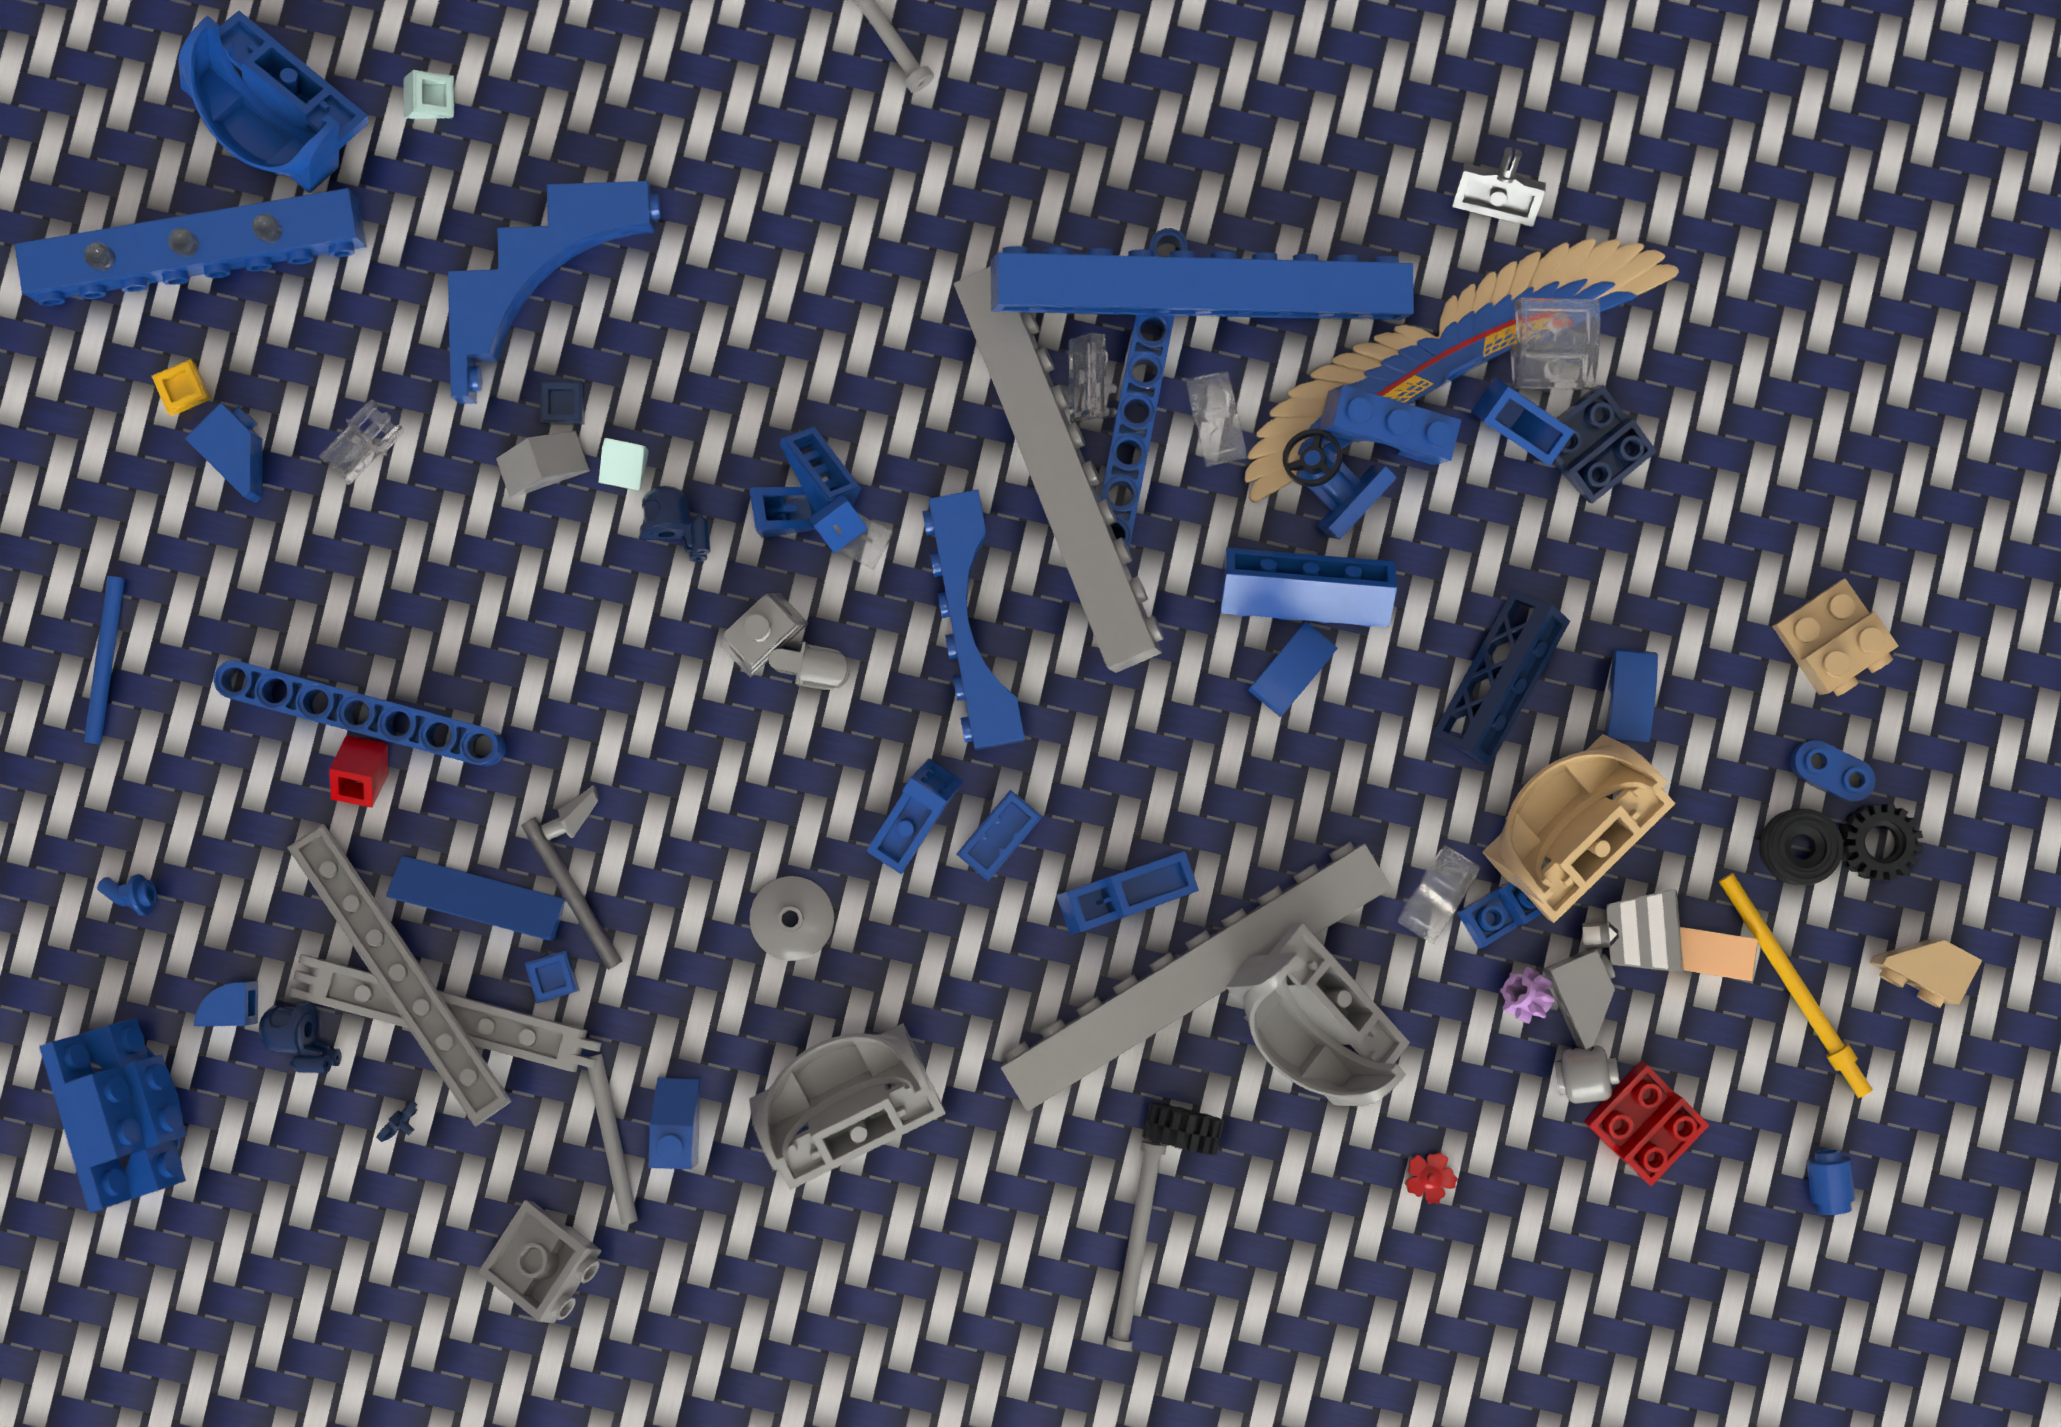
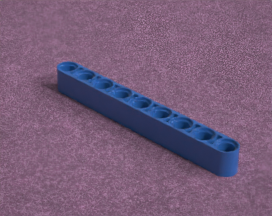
M1164 228L1152 237L1149 250L1154 251V257H1160L1156 251L1160 245L1170 243L1177 247L1178 251L1187 250V241L1180 231L1173 228ZM1136 315L1100 498L1101 501L1104 499L1108 500L1117 521L1111 524V527L1119 528L1123 532L1124 541L1128 549H1130L1174 316ZM1155 324L1162 329L1164 335L1160 340L1148 341L1142 336L1141 329L1145 325ZM1141 364L1149 365L1154 369L1156 377L1149 382H1140L1134 377L1133 369ZM1140 405L1146 409L1148 418L1141 423H1132L1126 418L1125 410L1129 406ZM1125 445H1131L1139 451L1140 459L1134 464L1126 465L1118 459L1117 451ZM1124 486L1131 491L1132 500L1124 506L1113 504L1108 494L1114 487Z

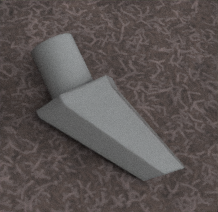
M594 785L564 807L558 809V818L541 825L547 840H551L564 833L570 838L575 836L599 801Z

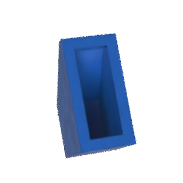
M1496 377L1471 411L1484 423L1548 466H1551L1575 432Z
M220 403L185 439L244 498L257 503L262 498L263 439L253 430L257 422L240 406L233 410Z
M657 1078L650 1120L648 1168L692 1169L698 1164L700 1078Z

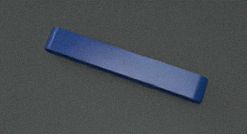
M230 660L224 662L214 673L213 682L216 690L220 695L233 700L480 766L495 765L503 759L506 753L504 738L493 729L240 661ZM243 670L246 675V684L240 691L235 692L231 685L232 677L237 671ZM283 681L287 686V695L281 702L276 703L272 697V689L276 683ZM324 692L328 697V706L322 713L316 714L312 707V701L318 693ZM364 702L368 706L369 717L363 724L357 725L353 719V710L358 704ZM405 713L409 717L410 728L407 733L398 736L394 732L393 722L397 716ZM446 724L450 728L451 739L445 746L438 747L434 741V732L440 725ZM487 735L491 739L492 750L488 756L479 758L475 754L474 744L480 736Z

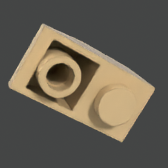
M1927 939L1874 955L1869 963L1882 970L1879 974L1882 979L1902 988L1907 983L1919 990L1917 994L1919 999L1941 1008L1943 1003L1959 1006L1982 960L1946 940Z

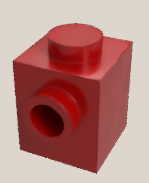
M346 735L329 768L331 800L373 808L389 774L388 743Z

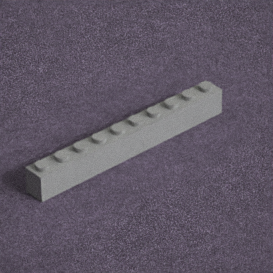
M991 266L953 283L1107 668L1117 673L1161 654L1162 651L1158 641L1164 639L1163 633L1155 616L1148 617L1142 604V602L1148 600L1146 591L1138 576L1135 578L1131 577L1126 564L1132 561L1131 554L1122 537L1116 540L1111 524L1117 522L1114 512L1107 499L1101 501L1095 488V486L1101 484L1099 475L1091 460L1088 462L1084 461L1080 448L1085 446L1084 438L1076 422L1069 424L1064 410L1070 408V404L1060 384L1054 386L1049 372L1055 370L1045 346L1039 348L1034 334L1039 332V328L1033 314L1026 312H991Z
M1351 841L1342 845L1329 854L1333 861L1318 869L1315 863L1306 867L1293 876L1297 882L1283 892L1279 885L1257 898L1260 906L1247 914L1243 908L1238 909L1221 920L1224 928L1210 936L1207 930L1197 934L1185 942L1188 948L1187 951L1175 958L1171 952L1163 955L1149 964L1152 972L1137 980L1134 974L1112 987L1116 994L1104 1002H1101L1098 996L1076 1009L1080 1016L1065 1025L1063 1020L1060 1019L1040 1031L1043 1039L1029 1047L1026 1041L1004 1053L1007 1061L1001 1064V1069L1026 1111L1028 1112L1225 991L1227 989L1226 986L1250 956L1269 955L1294 923H1303L1313 935H1316L1391 889V885L1367 846L1359 844L1354 847Z

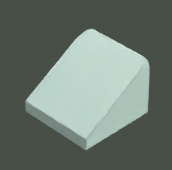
M417 70L411 71L404 78V117L411 119L453 118L454 76Z
M604 438L599 483L641 491L649 450L643 445Z

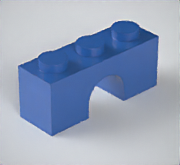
M1341 385L1328 391L1319 429L1333 436L1356 443L1371 441L1397 448V455L1435 466L1452 460L1461 419Z

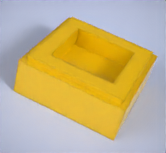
M191 359L152 375L167 414L171 416L211 400L197 366Z

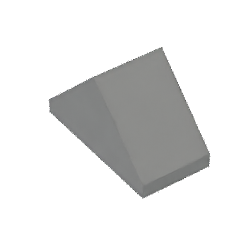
M576 431L528 437L496 458L511 499L590 471Z

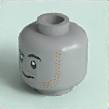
M1594 1045L1588 1049L1581 1047L1566 1049L1562 1053L1561 1060L1555 1061L1560 1095L1566 1094L1573 1104L1608 1100L1612 1094V1084H1620L1616 1058L1608 1059L1606 1051L1599 1045Z

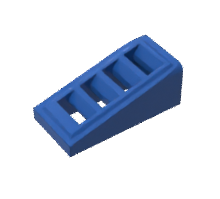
M815 426L780 440L779 445L816 513L841 494L853 506L861 487ZM806 447H812L813 451L802 454L800 451ZM818 461H819L820 464H821V465H818V466H816V467H812V466H811V464H813V463H815V462H818ZM827 476L829 480L824 482L821 478Z

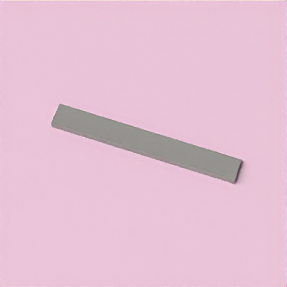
M322 824L288 846V850L473 1125L478 1126L511 1103L512 1100L328 828Z

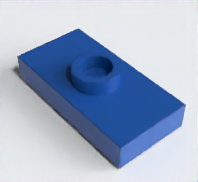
M1010 790L956 855L984 879L989 881L1043 816Z

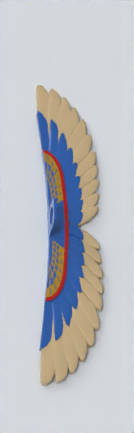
M1594 238L1583 240L1569 248L1568 243H1563L1553 248L1541 259V252L1537 251L1527 255L1519 262L1518 266L1516 261L1507 264L1501 269L1497 278L1495 272H1490L1481 281L1476 293L1475 284H1471L1461 292L1458 301L1456 296H1452L1445 303L1440 318L1438 337L1420 328L1401 325L1394 328L1395 333L1385 332L1374 336L1373 340L1377 343H1359L1352 348L1354 353L1340 354L1332 359V364L1321 366L1313 371L1310 377L1316 380L1300 384L1289 390L1287 394L1291 398L1279 403L1270 411L1269 416L1275 419L1267 422L1256 433V437L1263 439L1254 445L1248 454L1249 460H1256L1246 469L1244 481L1250 483L1257 480L1250 490V501L1253 503L1259 502L1293 482L1283 466L1282 459L1285 446L1296 434L1309 429H1319L1329 390L1346 385L1411 405L1433 390L1442 387L1496 357L1537 338L1634 300L1638 295L1673 279L1679 273L1678 268L1669 264L1657 265L1666 257L1664 253L1657 250H1647L1639 253L1644 248V245L1641 243H1630L1619 248L1618 246L1621 243L1619 239L1605 241L1595 247L1596 239ZM1314 436L1302 439L1292 448L1288 463L1300 459L1303 450L1312 446ZM1334 436L1341 450L1353 443V441ZM1322 437L1321 448L1327 446L1334 454H1337L1334 444ZM1301 470L1291 472L1294 475H1297Z

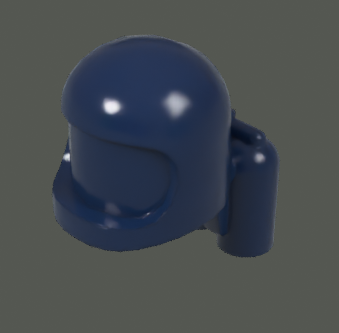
M659 486L648 491L642 499L645 523L640 527V538L644 540L681 539L685 552L689 553L690 561L702 562L707 560V554L711 552L709 523L703 518V515L698 514L693 520L690 519L688 499L676 487Z
M301 1002L295 1007L276 1005L269 1008L261 1017L258 1030L262 1044L272 1052L294 1054L295 1057L289 1065L296 1072L328 1073L331 1066L340 1065L342 1059L340 1049L330 1048V1045L316 1040L317 1014L313 1003Z

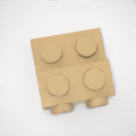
M1846 578L1839 580L1772 626L1819 695L1828 694L1832 691L1836 696L1844 694L1859 683L1855 678L1857 674L1866 668L1871 673L1883 668L1893 660L1890 652L1899 647L1876 612H1868Z

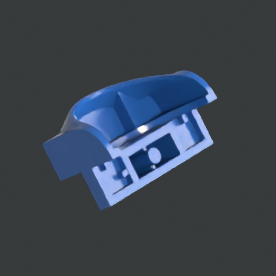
M237 11L220 26L207 15L191 31L182 45L178 59L181 89L193 98L199 115L216 140L227 151L244 163L272 172L277 176H289L308 193H311L339 168V149L368 125V115L240 11ZM231 63H233L242 71V78L239 76V74L237 73V71Z
M137 1018L109 1024L80 1035L39 1046L89 1213L186 1181L181 1158L178 1155L180 1140L182 1137L187 1136L178 1094L170 1073L166 1068L163 1054L155 1055L145 1046L144 1036L140 1030ZM90 1061L99 1065L105 1071L93 1073ZM131 1154L126 1169L123 1172L119 1158Z

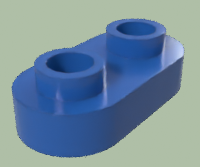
M1813 740L1801 743L1792 752L1790 764L1795 776L1840 800L1848 802L1863 800L1872 793L1875 787V774L1866 762L1823 741ZM1813 754H1818L1822 759V765L1819 769H1815L1811 765L1810 760ZM1853 772L1860 777V784L1856 788L1852 787L1849 783V776Z

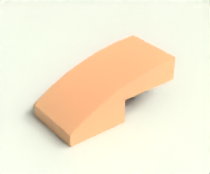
M1680 927L1684 971L1753 981L1758 939Z

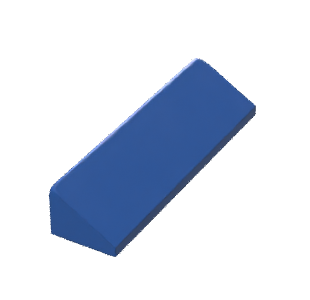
M402 855L386 894L388 898L545 940H555L566 901L561 897Z

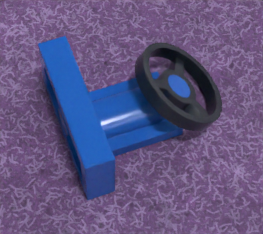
M1309 429L1296 434L1289 440L1283 452V466L1288 476L1295 483L1306 486L1330 510L1316 525L1329 538L1341 539L1397 478L1386 466L1372 465L1359 479L1342 462V450L1336 438L1332 434L1320 429ZM1314 436L1312 446L1303 450L1300 459L1288 463L1292 448L1302 439ZM1322 437L1334 444L1337 456L1327 446L1321 448ZM1301 470L1297 475H1294L1291 472Z

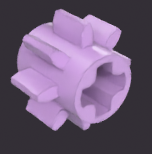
M1530 967L1525 968L1523 975L1511 972L1503 988L1500 989L1506 1001L1502 1007L1503 1010L1515 1015L1517 1019L1528 1024L1532 1019V1015L1545 1018L1552 1002L1556 1000L1549 989L1553 981L1540 975L1539 972Z

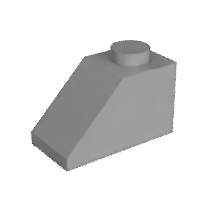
M1586 949L1542 969L1545 976L1553 981L1550 988L1576 1046L1583 1049L1594 1046L1615 991L1611 981L1615 977V972L1608 957L1605 954L1599 955L1598 950Z

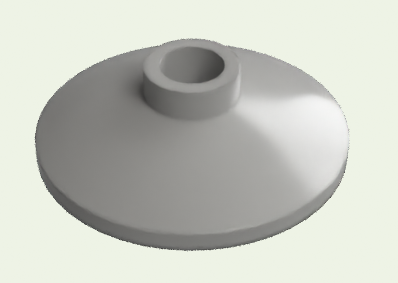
M782 877L768 883L757 894L750 910V927L756 942L765 952L781 960L796 961L814 955L827 943L834 926V910L828 895L819 885L803 877ZM789 910L796 912L799 918L798 923L794 927H788L783 922V915Z

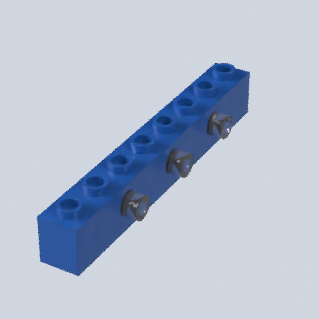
M349 188L16 243L15 251L22 294L38 302L39 305L54 306L63 304L66 297L80 295L83 299H96L106 296V291L121 288L125 292H138L146 290L148 288L147 284L163 281L166 285H180L189 282V277L204 274L207 278H222L231 274L230 270L246 267L248 271H263L272 268V263L288 260L289 264H305L314 260L313 256L329 254L331 257H347L355 253L354 249L367 246L359 198Z

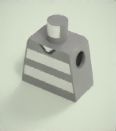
M767 593L723 633L721 647L751 678L768 662V657L773 650L782 649L809 623L781 593Z
M1666 890L1607 904V922L1583 924L1584 948H1609L1611 965L1673 972L1684 971L1677 890Z

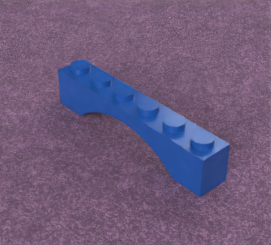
M979 490L929 498L930 510L922 511L927 536L935 535L938 551L930 552L934 577L943 576L945 592L938 593V600L942 618L950 617L953 634H947L945 638L949 659L958 658L961 675L953 676L957 701L966 700L968 716L960 718L965 743L973 741L975 750L1023 742L1025 738L1017 697L1004 687L986 666L975 645L968 620L967 595L969 577L976 555L987 536Z

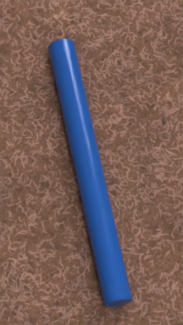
M107 576L83 743L101 745L125 582V578Z

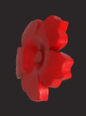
M1437 1152L1435 1154H1427L1426 1161L1419 1155H1415L1410 1159L1408 1173L1413 1176L1405 1181L1407 1192L1413 1193L1417 1197L1424 1194L1428 1204H1439L1441 1198L1446 1195L1443 1188L1454 1189L1458 1178L1453 1174V1170L1448 1167L1445 1168L1448 1157L1442 1155L1441 1152Z

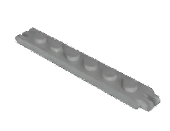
M300 954L298 963L314 967L313 974L295 971L294 980L308 983L309 988L305 990L300 987H291L289 996L408 1028L371 972ZM437 990L470 1040L477 1047L571 1072H576L578 1065L595 1068L596 1059L581 1055L583 1048L597 1052L601 1048V1042L586 1038L588 1030Z

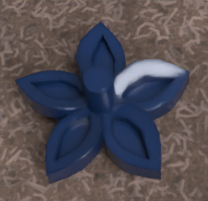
M411 1100L401 1112L399 1110L396 1111L389 1118V1122L380 1130L376 1138L380 1142L386 1141L393 1137L399 1129H402L409 1136L415 1129L406 1120L416 1114L418 1110L416 1108L417 1104Z

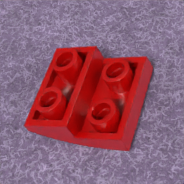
M1642 1061L1613 1089L1611 1097L1608 1100L1602 1101L1583 1121L1594 1134L1649 1186H1652L1709 1126L1683 1097L1676 1094Z

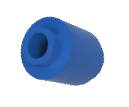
M1838 1149L1815 1151V1157L1807 1160L1810 1198L1811 1202L1816 1204V1212L1824 1215H1838L1851 1212V1202L1855 1200L1851 1158L1841 1156V1150Z

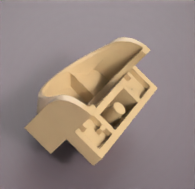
M1602 734L1586 751L1563 757L1534 775L1515 798L1509 814L1505 818L1506 822L1502 833L1482 853L1508 882L1521 889L1548 920L1555 923L1675 805V802L1663 789L1668 782L1645 758L1629 746ZM1623 790L1614 800L1606 797ZM1545 860L1548 865L1542 869V864Z

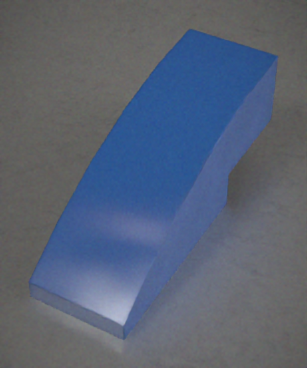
M1186 851L1056 896L1069 934L1072 935L1199 891Z

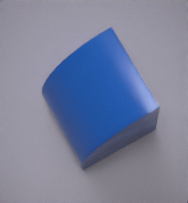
M258 981L230 983L210 992L197 1009L194 1026H247L257 1024Z

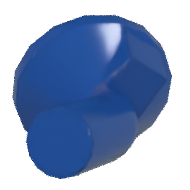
M141 874L131 876L129 882L121 886L109 877L103 878L97 885V890L115 904L129 907L141 916L149 915L152 912L153 905L157 902V891L154 884Z

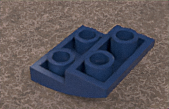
M1604 385L1594 387L1556 418L1575 432L1553 463L1575 489L1591 504L1657 452L1634 418H1627Z

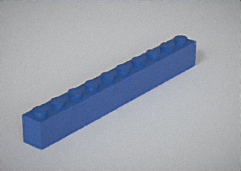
M1009 246L1002 248V253H997L991 260V312L1402 320L1414 314L1413 263H1399V257L1378 256L1373 258V262H1359V256L1338 255L1333 257V261H1318V255L1297 254L1293 256V260H1277L1276 253H1256L1252 255V259H1237L1235 252L1227 251L1214 252L1211 254V258H1195V252L1187 250L1170 252V257H1154V251L1147 249L1131 250L1128 252V256L1112 255L1111 249L1106 248L1087 250V255L1070 254V249L1065 247L1046 248L1045 254L1028 253L1027 247Z

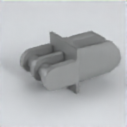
M802 642L801 652L775 649L768 657L770 666L777 672L796 675L795 684L799 687L805 686L833 690L843 686L850 675L847 659L838 650L810 645L806 642Z

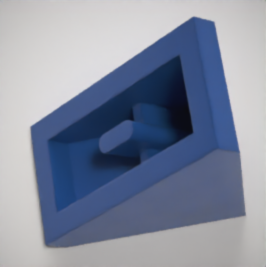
M754 487L750 489L755 529L761 538L816 530L809 521V518L816 514V511L809 502L802 487Z

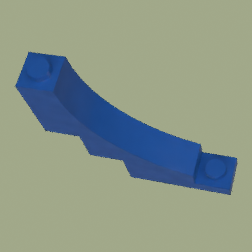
M648 181L547 184L548 226L497 228L498 269L448 271L451 397L459 404H476V392L482 391L483 379L480 366H475V362L498 361L507 333L523 304L535 289L557 268L580 253L607 241L630 235L655 233V219H661L662 214L660 194H654Z

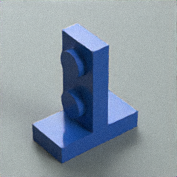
M928 758L907 782L902 790L903 794L866 852L899 874H902L964 781Z

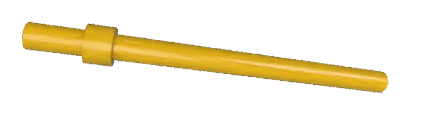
M1731 873L1719 880L1718 882L1754 938L1758 939L1761 949L1829 1052L1826 1057L1834 1070L1841 1071L1858 1098L1869 1094L1873 1089L1855 1063L1858 1058L1848 1043L1843 1044L1735 875Z

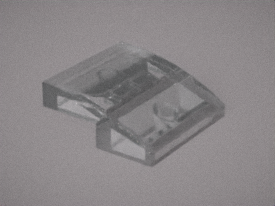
M1520 298L1515 302L1517 344L1510 347L1513 388L1593 389L1597 374L1600 346L1599 300Z

